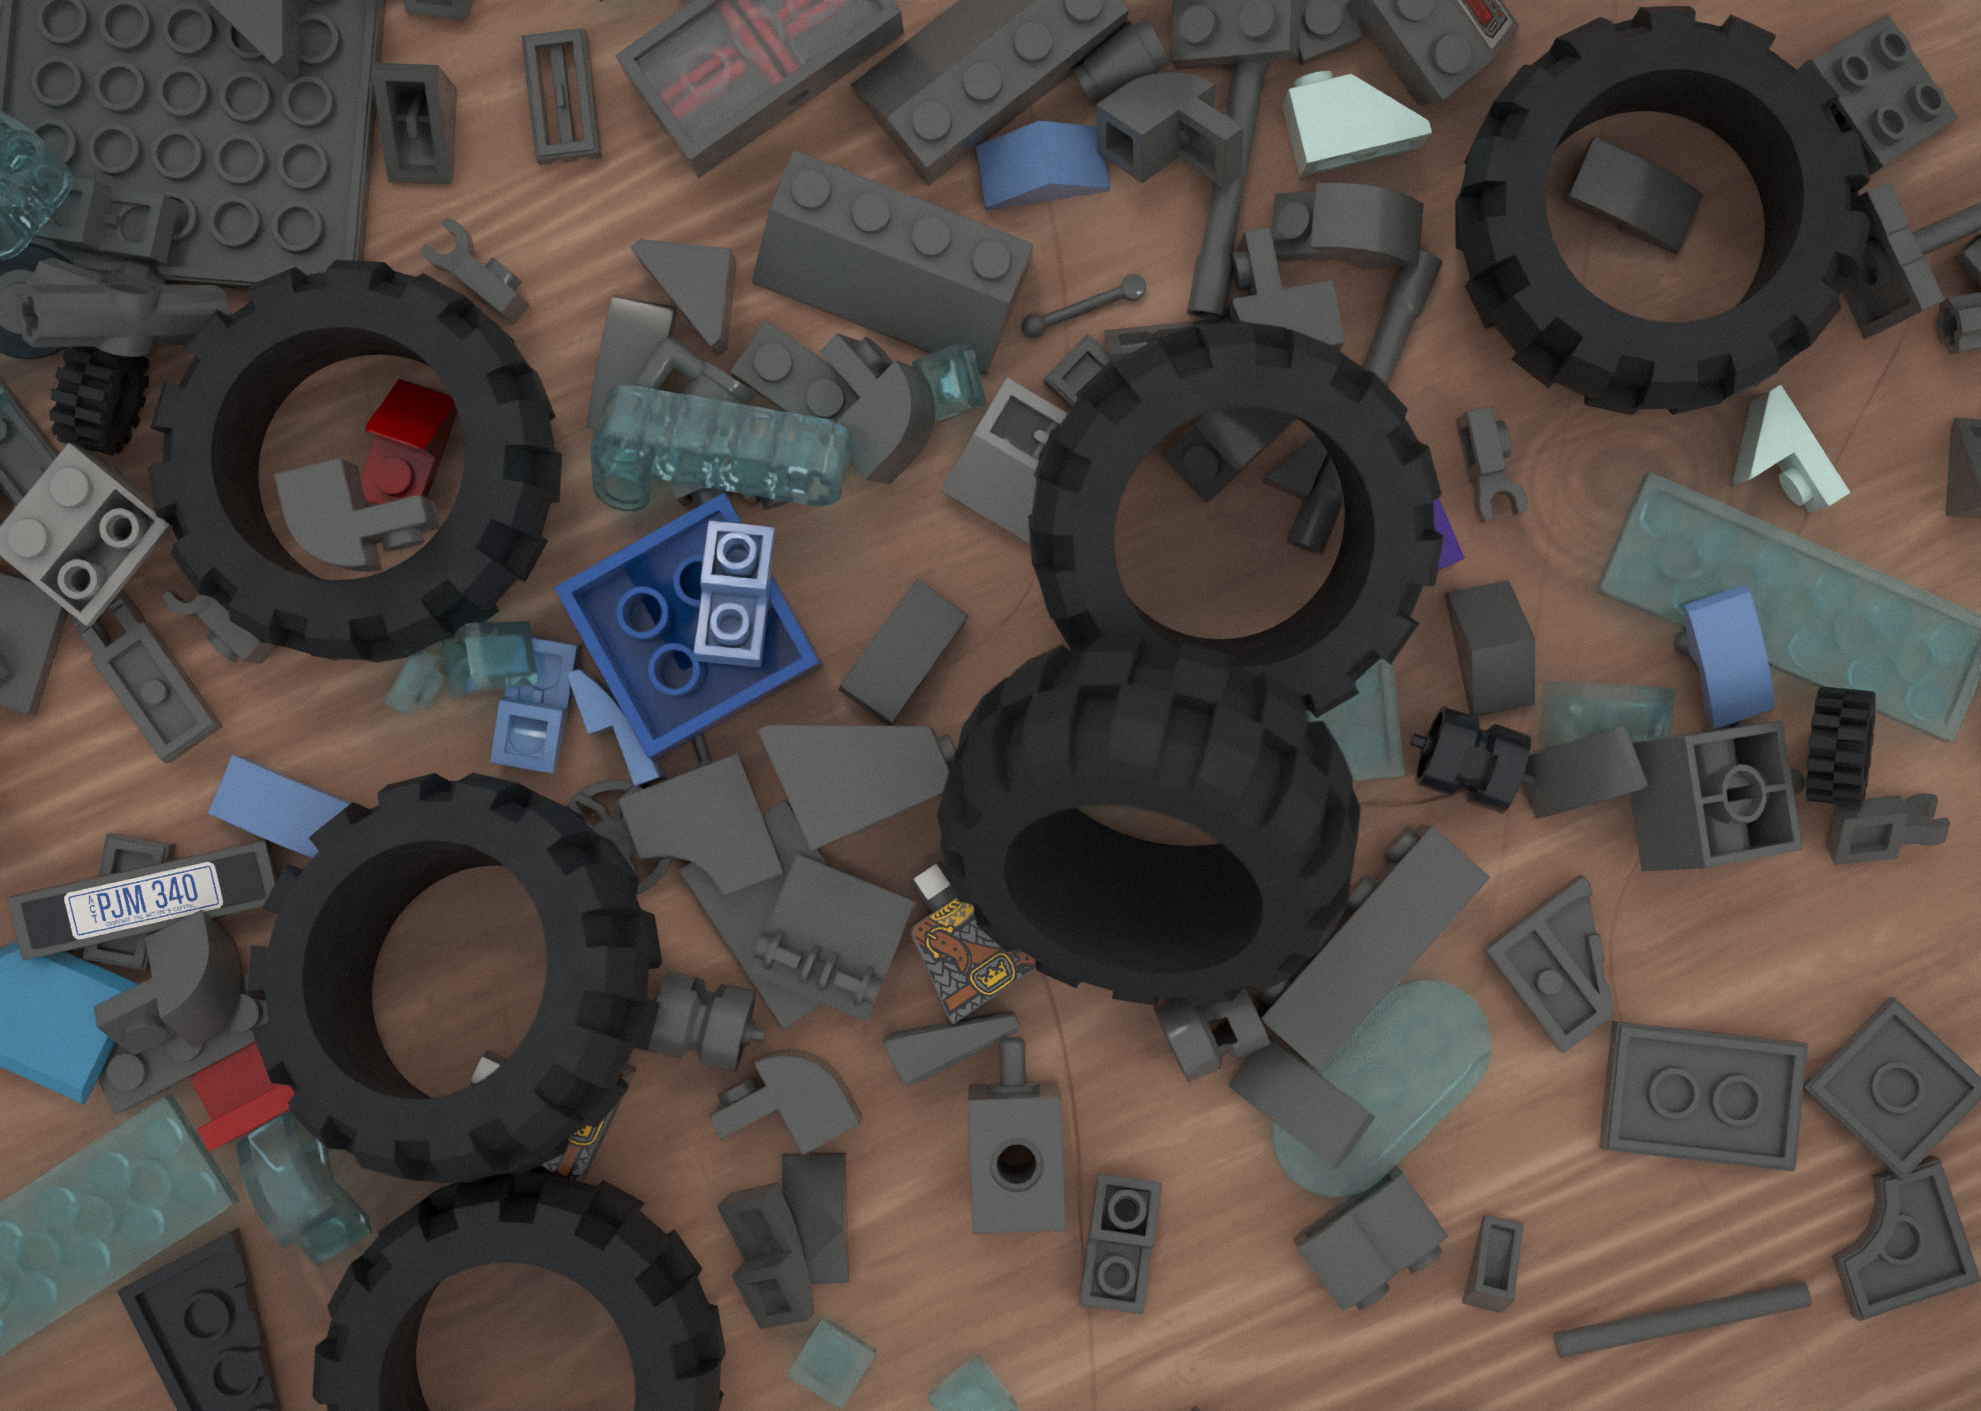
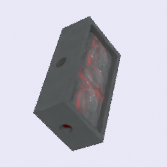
M693 0L615 56L627 79L696 176L700 178L904 34L901 10L894 0Z

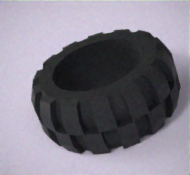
M1691 6L1640 7L1631 20L1613 24L1608 19L1598 17L1555 38L1547 53L1532 65H1522L1492 103L1464 162L1466 170L1462 188L1455 201L1456 249L1464 252L1470 277L1465 288L1485 328L1495 326L1516 351V354L1511 358L1512 361L1547 388H1550L1556 382L1584 395V404L1586 406L1633 415L1639 409H1668L1674 415L1720 404L1727 398L1749 387L1757 386L1767 378L1778 373L1781 367L1815 342L1842 308L1839 296L1848 278L1860 271L1871 222L1865 213L1859 212V208L1854 200L1859 196V190L1870 182L1859 133L1852 130L1842 134L1830 110V107L1840 96L1809 59L1798 70L1769 49L1776 39V34L1732 14L1729 15L1722 26L1695 21L1696 11ZM1635 111H1653L1684 117L1704 126L1722 138L1738 154L1751 173L1759 191L1765 220V238L1760 264L1752 284L1738 305L1719 315L1701 320L1661 322L1639 318L1617 310L1592 294L1577 280L1565 264L1550 230L1546 208V185L1555 149L1575 132L1605 117Z
M335 260L327 268V272L306 275L295 266L250 285L247 293L252 300L231 316L216 309L184 345L195 357L179 386L164 381L150 428L164 434L162 462L152 463L149 466L148 474L155 516L169 520L174 525L172 529L177 541L173 544L172 557L199 595L213 597L229 612V621L272 645L287 647L311 654L314 657L336 661L338 659L367 660L378 663L424 655L425 648L450 637L463 638L499 612L496 602L517 579L526 582L549 541L541 535L550 504L560 503L562 454L555 450L550 423L556 416L538 372L529 366L514 345L515 340L465 295L424 273L415 277L394 271L385 262ZM364 355H392L426 364L437 373L450 392L461 420L464 435V471L459 492L448 517L426 545L413 556L386 571L351 580H325L315 576L291 557L281 545L266 518L262 505L258 475L259 459L263 440L270 422L283 401L298 385L317 371L333 363Z
M1235 320L1234 323L1206 326L1192 324L1148 338V344L1116 363L1111 360L1075 394L1078 399L1058 429H1051L1034 473L1037 481L1032 515H1028L1031 561L1049 616L1055 622L1070 651L1075 655L1084 653L1097 637L1144 636L1147 648L1180 652L1182 643L1185 641L1229 654L1230 668L1253 679L1265 671L1301 696L1305 710H1310L1314 717L1318 718L1358 695L1359 691L1354 683L1381 658L1388 664H1392L1419 625L1417 621L1411 618L1423 586L1436 585L1444 535L1435 531L1433 502L1442 495L1429 446L1418 441L1405 417L1408 408L1375 372L1364 369L1341 353L1340 348L1285 327ZM1236 407H1260L1292 414L1304 423L1326 448L1335 465L1343 491L1345 517L1342 542L1335 563L1323 585L1299 611L1288 619L1267 630L1244 637L1230 639L1195 637L1175 631L1152 619L1140 610L1126 595L1119 576L1115 555V525L1118 508L1127 483L1138 464L1172 430L1189 420L1210 412Z
M1144 636L1097 637L1082 654L1075 655L1063 644L1027 660L1009 677H1005L977 704L963 725L937 813L941 832L939 843L946 872L959 903L973 904L977 926L1006 952L1020 949L1036 960V971L1074 988H1077L1080 982L1113 991L1112 999L1153 1006L1157 1005L1160 998H1186L1192 1007L1233 1002L1243 987L1247 985L1265 992L1293 976L1304 962L1317 952L1334 932L1348 902L1358 842L1361 807L1352 787L1353 776L1343 752L1324 721L1308 722V716L1301 696L1265 671L1253 679L1229 667V654L1185 641L1182 643L1180 652L1147 648ZM1121 806L1163 814L1196 827L1220 843L1181 846L1138 839L1097 822L1077 807Z
M473 772L458 781H450L436 773L388 784L377 793L378 806L368 809L352 802L309 837V840L317 848L318 853L304 869L289 864L286 865L262 909L277 914L268 947L251 945L247 989L249 998L266 1001L269 1022L252 1029L254 1039L270 1083L290 1086L295 1093L288 1101L292 1116L325 1148L346 1150L353 1154L361 1168L405 1180L482 1183L488 1176L505 1172L523 1174L564 1154L570 1142L568 1136L582 1125L597 1128L629 1089L628 1082L622 1079L620 1075L633 1049L636 1048L648 1052L661 1004L647 999L649 969L659 968L662 964L655 915L641 909L635 895L638 891L639 877L612 840L596 833L585 823L584 816L518 782ZM482 866H505L527 890L535 904L543 926L547 947V973L542 1000L528 1033L517 1049L502 1065L487 1077L466 1089L450 1095L432 1098L413 1086L398 1071L386 1053L378 1035L372 1004L373 978L378 955L390 928L398 916L422 891L435 882L462 870Z
M535 1167L523 1174L505 1173L488 1176L482 1183L450 1184L432 1192L378 1232L379 1236L368 1249L350 1263L327 1305L332 1320L327 1337L315 1346L312 1397L318 1404H326L327 1411H430L422 1394L416 1364L418 1332L426 1306L435 1289L444 1279L466 1269L493 1263H521L549 1269L579 1284L604 1306L621 1331L629 1350L635 1378L634 1411H719L724 1395L720 1390L721 1362L726 1351L718 1305L708 1303L698 1279L702 1267L675 1229L668 1234L663 1232L640 1211L645 1204L643 1201L604 1180L597 1186L562 1177L560 1172H550L545 1168Z

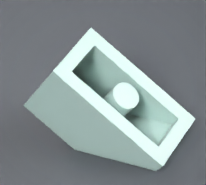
M1319 71L1305 75L1294 82L1295 87L1288 90L1282 104L1300 178L1418 150L1424 146L1432 134L1429 120L1352 74L1333 78L1331 71Z

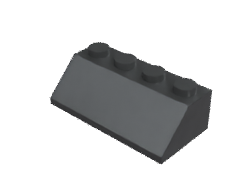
M959 0L850 86L929 186L973 152L976 146L983 144L1074 73L1073 68L1082 64L1083 60L1127 23L1129 9L1122 0Z
M793 150L769 209L752 283L987 375L1031 264L1033 243Z

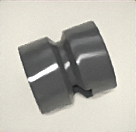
M1245 986L1233 1002L1192 1007L1186 998H1171L1153 1007L1188 1083L1220 1069L1222 1056L1230 1054L1239 1060L1270 1045L1267 1033ZM1224 1018L1225 1022L1219 1024L1215 1030L1211 1031L1207 1022L1212 1019Z

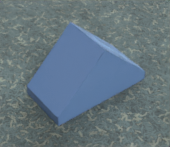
M1038 120L976 146L986 211L1110 191L1106 160L1097 150V126Z

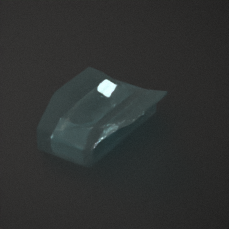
M1542 682L1539 745L1552 747L1570 742L1590 733L1624 724L1632 742L1671 736L1675 690L1648 686L1585 682Z

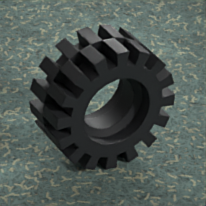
M95 346L67 348L62 356L65 362L64 368L58 367L55 378L59 379L58 388L52 389L50 400L56 401L55 406L50 410V420L55 421L51 428L52 433L58 436L56 440L61 443H72L88 450L114 456V453L119 454L123 451V443L128 444L132 439L131 428H137L141 419L137 414L140 407L144 408L147 398L142 396L143 389L149 386V376L144 375L149 368V360L144 358L145 356L128 357L101 351Z
M1820 686L1818 689L1808 745L1809 756L1806 770H1808L1806 776L1807 801L1856 807L1863 806L1874 741L1873 730L1876 717V693L1874 691Z

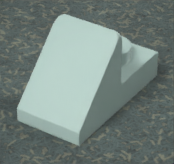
M1781 384L1751 400L1733 476L1734 486L1754 478L1777 463L1782 471L1779 474V481L1783 490L1796 505H1804L1808 513L1829 507L1851 493Z

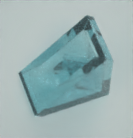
M529 621L465 624L456 630L455 638L450 637L442 640L452 701L540 684Z

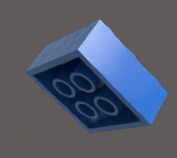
M725 492L554 587L648 758H661L824 666L772 573L761 668L695 660L694 647L702 597L700 580L708 522L718 521L743 524Z

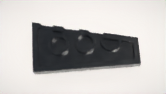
M239 1227L117 1291L177 1411H281Z

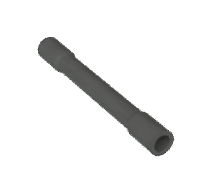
M1271 60L1234 64L1226 114L1243 127L1242 176L1224 189L1213 182L1202 248L1196 259L1187 313L1196 317L1220 320L1225 317L1233 272L1231 254L1234 249L1265 71Z
M1422 250L1419 251L1418 266L1399 267L1386 299L1385 312L1362 365L1364 369L1375 372L1387 386L1393 376L1414 322L1424 309L1442 265V261L1439 258ZM1328 452L1309 496L1305 497L1287 538V542L1318 555H1322L1343 505V491L1340 479Z

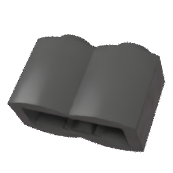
M1396 1165L1370 1181L1344 1203L1328 1211L1307 1226L1293 1239L1297 1248L1343 1311L1354 1304L1358 1310H1362L1376 1303L1390 1289L1386 1282L1401 1270L1408 1268L1411 1273L1427 1267L1442 1253L1439 1244L1448 1235L1407 1177Z

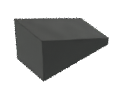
M1314 435L1270 472L1261 482L1304 500L1305 497L1309 496L1327 454L1326 448L1317 436Z
M1489 1215L1483 1216L1462 1304L1501 1313L1514 1301L1523 1224Z

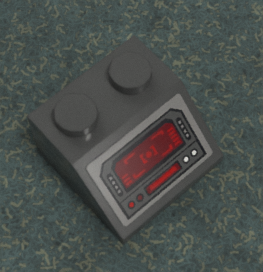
M1349 0L1346 2L1418 105L1444 101L1492 62L1519 27L1502 0Z

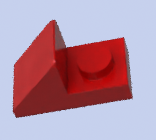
M398 379L367 422L364 430L375 436L361 476V483L367 502L380 505L417 495L428 498L457 414V408L451 396Z

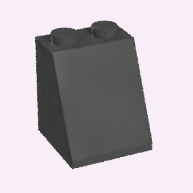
M768 725L758 730L810 851L819 849L943 794L956 752L950 736L946 734L937 738L930 726Z

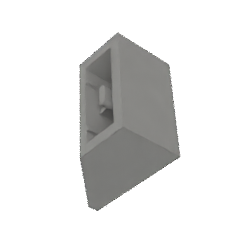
M1007 377L940 491L1030 544L1028 515H1032L1037 481L1034 473L1051 429L1057 430L1068 413Z
M68 443L0 526V556L84 625L91 627L174 525L169 520L157 518L153 501L147 493L97 452Z

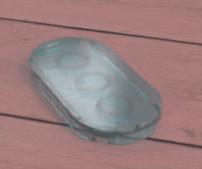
M1422 979L1400 982L1389 991L1319 1071L1309 1064L1308 1066L1352 1098L1376 1118L1338 1169L1331 1166L1272 1121L1271 1133L1274 1154L1289 1177L1304 1189L1326 1197L1352 1196L1371 1188L1379 1182L1474 1089L1483 1077L1489 1064L1492 1042L1487 1019L1475 1000L1460 988L1438 980Z

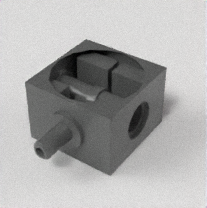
M1783 721L1718 728L1632 742L1648 783L1647 787L1630 793L1642 872L1702 869L1803 850L1794 795L1800 794L1804 790L1805 780L1800 771L1790 770Z
M1016 1037L1004 1038L999 1042L1000 1082L969 1085L968 1089L973 1234L1065 1231L1062 1117L1058 1082L1026 1081L1025 1041L1022 1038ZM1015 1144L1023 1145L1033 1153L1030 1161L1017 1167L1004 1163L999 1157L1002 1150Z

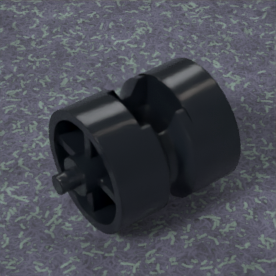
M1442 706L1438 711L1425 737L1413 733L1410 741L1411 746L1420 748V758L1415 776L1416 785L1448 796H1452L1459 789L1465 791L1467 802L1501 814L1505 813L1511 805L1521 783L1532 787L1536 778L1535 774L1526 772L1531 747L1530 735L1498 724H1493L1487 730H1483L1477 717Z

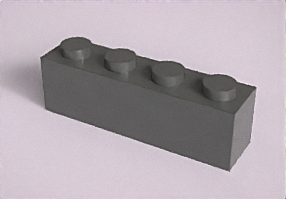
M1421 825L1416 831L1409 826L1402 830L1384 851L1383 855L1390 861L1376 877L1372 879L1365 874L1349 889L1347 909L1341 915L1334 932L1312 957H1309L1293 976L1265 992L1259 991L1256 999L1262 1003L1257 1010L1260 1019L1318 1071L1490 879V876L1432 825Z

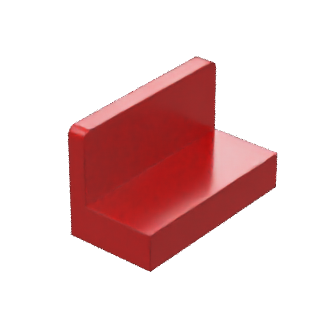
M256 1042L193 1074L191 1077V1082L211 1119L207 1124L197 1128L208 1152L289 1111L288 1101L295 1094L290 1086L270 1083Z

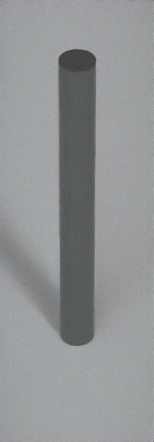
M1804 1281L1554 1332L1553 1339L1559 1358L1810 1307L1811 1296L1807 1284Z

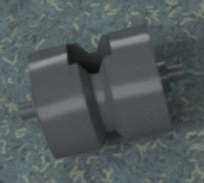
M673 970L667 971L658 997L655 996L653 1000L661 1004L648 1051L682 1059L690 1050L697 1051L701 1064L736 1073L745 1045L749 1046L751 1040L763 1043L766 1030L755 1028V1021L752 1020L756 991L730 984H721L715 992L707 991L704 979Z

